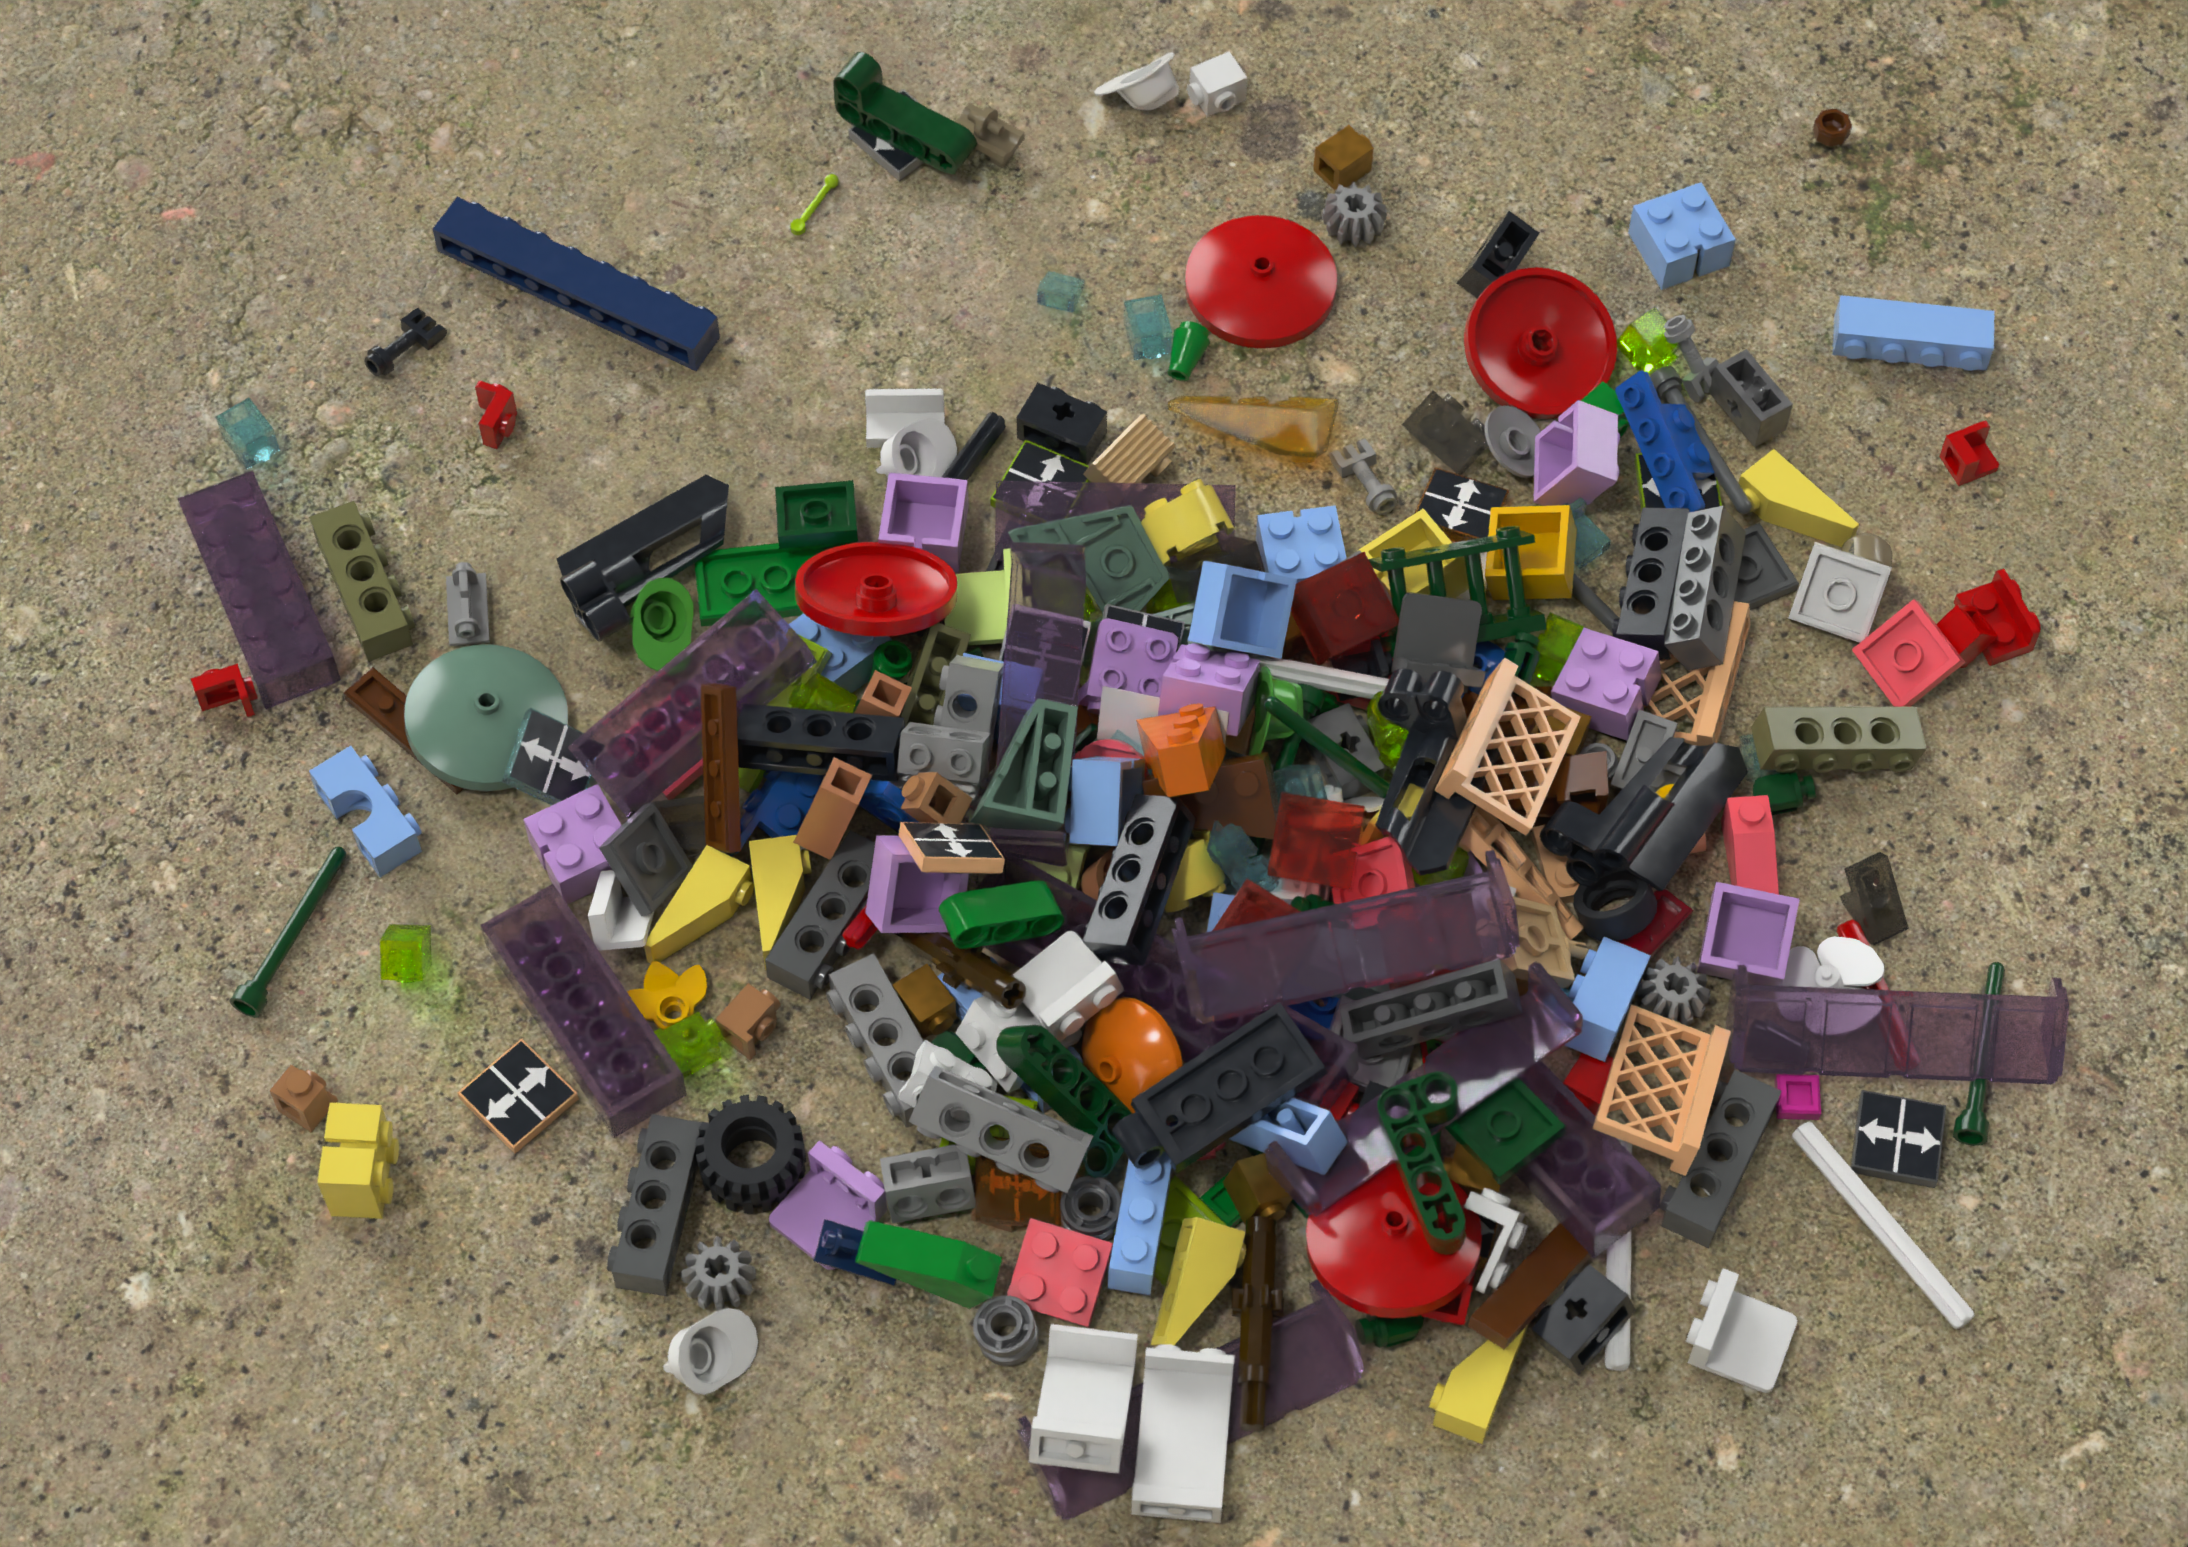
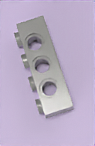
M956 655L949 666L944 665L942 668L939 689L945 690L943 706H937L933 725L991 733L987 774L980 782V791L976 800L971 801L961 821V824H976L971 823L970 820L986 790L1005 664ZM958 695H971L977 703V709L974 711L964 710L958 703Z
M873 953L830 973V991L826 992V996L833 1012L836 1015L841 1013L844 1015L848 1023L845 1026V1031L852 1046L855 1049L859 1047L863 1049L867 1057L863 1062L871 1080L874 1083L880 1081L886 1093L882 1094L888 1111L892 1117L899 1115L907 1128L913 1125L909 1120L914 1107L899 1100L898 1096L901 1088L908 1080H899L895 1076L904 1071L912 1072L917 1050L924 1041ZM864 1004H872L877 1007L871 1012H861L858 1010ZM888 1037L896 1040L890 1046L877 1044V1041L882 1038Z
M936 1065L926 1080L909 1120L910 1123L917 1126V1130L921 1134L933 1139H940L941 1137L956 1143L957 1149L973 1157H979L980 1155L996 1161V1166L1001 1170L1014 1175H1019L1021 1172L1036 1179L1035 1183L1039 1187L1054 1193H1058L1059 1190L1068 1193L1093 1138L1090 1134ZM961 1107L965 1109L970 1116V1122L959 1123L955 1121L950 1114V1108ZM992 1125L1005 1127L1009 1132L1010 1139L1006 1141L995 1139L991 1135L989 1127ZM1029 1144H1043L1047 1147L1050 1156L1044 1159L1036 1158L1031 1154Z

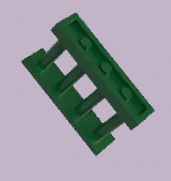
M1506 526L1496 529V535L1408 552H1405L1404 547L1389 548L1381 551V557L1369 559L1371 568L1381 572L1388 571L1395 629L1392 630L1391 636L1380 637L1383 652L1389 651L1393 659L1402 599L1407 593L1404 567L1426 564L1430 595L1447 597L1442 560L1463 556L1465 559L1470 600L1479 602L1482 607L1477 643L1515 636L1517 632L1531 633L1546 630L1545 614L1530 608V605L1526 604L1518 546L1535 543L1534 535L1520 530V526ZM1502 549L1510 606L1506 608L1507 613L1493 616L1492 612H1489L1487 609L1480 553Z

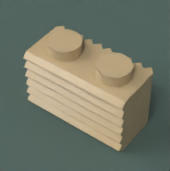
M1141 414L1088 467L1083 475L1116 507L1125 498L1132 503L1147 487L1142 481L1150 473L1157 478L1170 465L1172 460L1168 455L1175 448V444L1167 436H1164L1163 431L1158 430V427L1153 425L1146 415Z

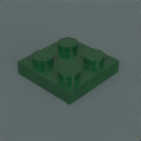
M853 480L775 487L779 549L858 542Z
M1509 1068L1459 1105L1454 1118L1443 1124V1127L1499 1185L1566 1134V1127L1559 1118Z

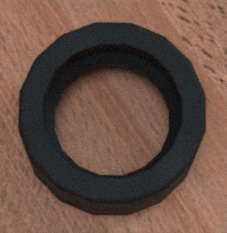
M1627 870L1604 876L1592 887L1579 885L1574 894L1573 906L1580 923L1584 926V931L1589 937L1598 941H1602L1603 937L1614 941L1628 939L1645 929L1657 913V900L1651 885ZM1634 896L1629 902L1617 909L1597 911L1604 903L1614 898Z

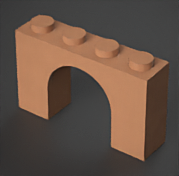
M875 670L854 713L899 717L912 687ZM834 757L793 843L831 860L872 775Z

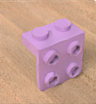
M1109 618L1103 619L1098 625L1089 679L1080 688L1077 704L1088 706V712L1099 715L1102 686L1160 698L1163 674L1171 661L1173 662L1177 651V636L1174 633Z
M820 1140L808 1152L810 1171L769 1216L771 1227L812 1259L815 1256L824 1219L864 1231L867 1221L878 1222L887 1212L886 1194L882 1181L869 1171L863 1174L851 1165L852 1161L844 1151L836 1146L830 1149ZM820 1264V1265H822L825 1269H828V1270H833V1269H835V1268H833V1267Z

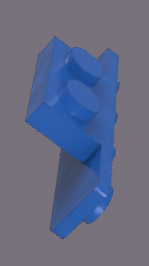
M1638 371L1615 388V392L1665 508H1689L1690 512L1703 510L1705 503L1695 480H1705L1715 472L1709 460V452L1702 444L1694 426L1693 415L1686 408L1685 404H1662L1648 372Z
M766 770L763 774V777L767 779L760 790L755 789L742 806L746 812L740 819L741 849L756 826L772 838L797 835L825 775ZM723 852V853H725V854H727V855H729V856H733V855L737 854L738 852H732V853Z

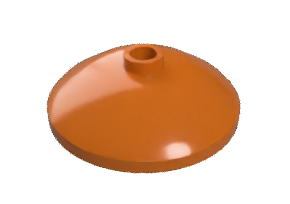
M1126 997L1117 998L1107 1007L1099 1010L1086 1023L1082 1040L1083 1065L1125 1104L1132 1113H1136L1131 1106L1133 1098L1183 1066L1181 1052L1171 1028L1156 1010L1140 1000Z

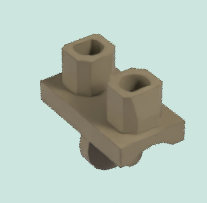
M968 103L960 117L955 121L969 129L975 136L977 147L974 150L989 156L990 162L1000 168L1006 166L1014 156L1015 150L1025 139V132L999 119L998 111L990 106L982 110Z

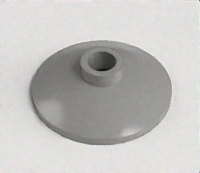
M1512 406L1497 407L1489 413L1485 422V437L1492 454L1512 474L1524 478L1533 477L1535 436L1541 432L1540 428L1531 417L1518 408Z

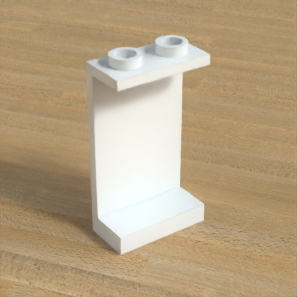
M1055 1324L1050 1325L1048 1357L1037 1417H1033L1029 1463L1119 1473L1135 1370L1138 1334Z
M1169 1344L1158 1345L1155 1348H1146L1131 1515L1221 1522L1234 1355H1226L1224 1351L1214 1348L1202 1349L1199 1352L1182 1351L1180 1347Z

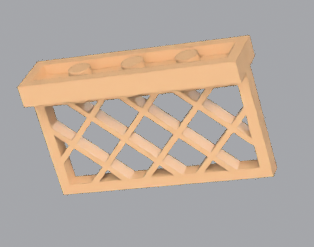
M1736 601L1733 603L1723 664L1688 670L1690 673L1672 682L1663 670L1679 661L1673 654H1671V659L1660 660L1661 681L1665 686L1653 693L1648 705H1643V709L1647 707L1652 714L1671 721L1687 714L1694 723L1691 734L1675 731L1673 737L1684 738L1686 743L1698 746L1719 742L1750 629L1749 604ZM1696 680L1703 692L1698 697L1687 702L1678 690ZM1672 694L1680 706L1662 715L1654 703Z
M1504 658L1486 679L1434 791L1447 799L1456 792L1526 836L1535 823L1581 717L1516 677L1515 673L1518 665ZM1512 692L1526 699L1529 709L1518 710L1511 696ZM1546 716H1553L1566 724L1564 730L1552 732ZM1534 718L1541 733L1528 734L1522 719ZM1511 721L1517 736L1505 738L1499 722ZM1545 742L1551 758L1540 759L1533 744ZM1521 745L1528 761L1516 762L1510 747ZM1498 748L1504 764L1492 766L1486 750ZM1533 770L1539 786L1527 788L1521 772ZM1509 773L1515 789L1503 791L1497 775ZM1485 776L1491 793H1484L1471 785L1472 779ZM1520 798L1527 813L1525 818L1511 809L1508 800Z
M1631 1004L1624 1021L1592 1129L1672 1159L1669 1170L1686 1176L1700 1148L1731 1031L1715 1025L1710 1035ZM1637 1022L1650 1027L1655 1035L1643 1038L1634 1026V1023ZM1681 1039L1697 1045L1694 1051L1682 1053L1674 1041ZM1662 1044L1671 1057L1658 1060L1650 1047ZM1639 1051L1647 1064L1634 1067L1626 1054ZM1678 1066L1687 1079L1674 1082L1666 1069ZM1654 1073L1663 1086L1650 1089L1641 1076ZM1630 1080L1639 1093L1626 1096L1617 1083ZM1670 1095L1679 1109L1666 1112L1658 1098ZM1646 1102L1654 1116L1642 1119L1633 1105ZM1621 1109L1630 1123L1622 1124L1606 1118L1607 1113ZM1662 1125L1671 1138L1670 1142L1655 1137L1649 1128Z

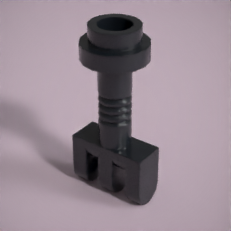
M416 308L400 320L401 330L405 333L384 349L376 345L369 349L367 356L364 358L365 365L375 376L387 375L394 370L393 360L399 357L400 354H403V352L417 342L427 350L431 349L444 339L447 329L440 324L436 326V321L430 316L425 317V312L420 308Z

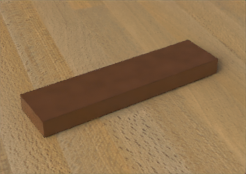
M372 667L344 692L346 701L421 764L413 753L405 732L404 711L407 695ZM438 778L455 794H458L464 789L447 783L444 780Z
M718 683L701 684L706 845L727 853L741 851L736 687Z
M1559 1223L1471 1315L1468 1327L1505 1350L1562 1289L1567 1281L1589 1260L1594 1253L1596 1244Z

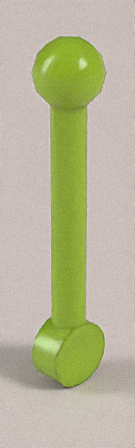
M829 174L825 177V185L800 219H794L790 223V229L794 235H802L805 232L807 220L830 189L838 186L839 179L835 174Z

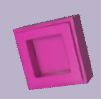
M1777 1074L1775 1088L1782 1092L1776 1106V1118L1819 1120L1821 1116L1819 1075Z

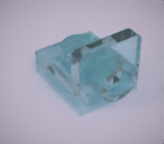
M1579 498L1572 504L1565 503L1563 505H1570L1576 524L1577 536L1574 564L1581 569L1610 548L1611 540L1585 515L1587 503L1582 498Z
M1290 765L1273 772L1281 813L1292 809L1316 810L1329 805L1319 765Z

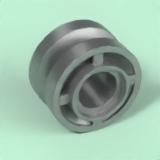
M1085 1176L1074 1180L1068 1193L1063 1192L1061 1197L1062 1227L1101 1240H1109L1114 1235L1121 1204L1117 1189L1113 1184L1101 1177ZM1093 1205L1098 1207L1101 1212L1094 1216H1087L1080 1210L1085 1206Z
M1007 1295L994 1297L986 1301L978 1309L974 1317L973 1331L983 1355L997 1365L1012 1366L1022 1363L1033 1354L1038 1345L1039 1330L1032 1311L1024 1301L1017 1297ZM1012 1325L1016 1327L1007 1336L997 1335V1332L1004 1326Z

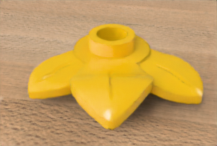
M652 961L644 977V989L629 990L624 994L627 1007L634 1016L639 1019L654 1021L656 1027L662 1032L678 1034L687 1030L692 1025L695 1018L694 1008L706 996L707 979L704 970L698 964L688 968L678 976V974L664 964ZM677 1011L681 1013V1016L676 1019L667 1018L670 1012Z

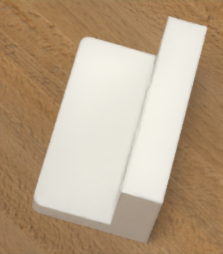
M867 389L865 391L867 448H882L883 444L900 429L921 419L934 418L945 424L944 394L942 389Z
M613 870L601 871L588 913L595 950L645 946L654 912L641 917L630 897L623 898L620 881Z

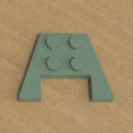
M1131 505L1008 531L1010 538L1026 565L1060 545H1064L1102 612V616L1104 607L1107 604L1141 611L1171 577L1167 567H1164L1141 525L1139 517ZM1102 616L1091 622L1082 661L1085 669L1091 666L1098 625L1102 621Z

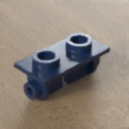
M824 1219L813 1262L892 1286L895 1285V1278L855 1262L863 1235L862 1230Z

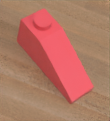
M1768 795L1727 798L1721 818V826L1731 885L1779 894L1775 832Z

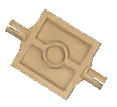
M1500 893L1486 900L1491 919L1490 921L1480 920L1477 923L1476 931H1479L1477 936L1493 939L1497 942L1500 959L1515 974V978L1565 988L1574 982L1575 977L1571 966V957L1578 960L1584 959L1588 948H1584L1587 946L1584 942L1572 941L1566 937L1560 925L1556 907Z

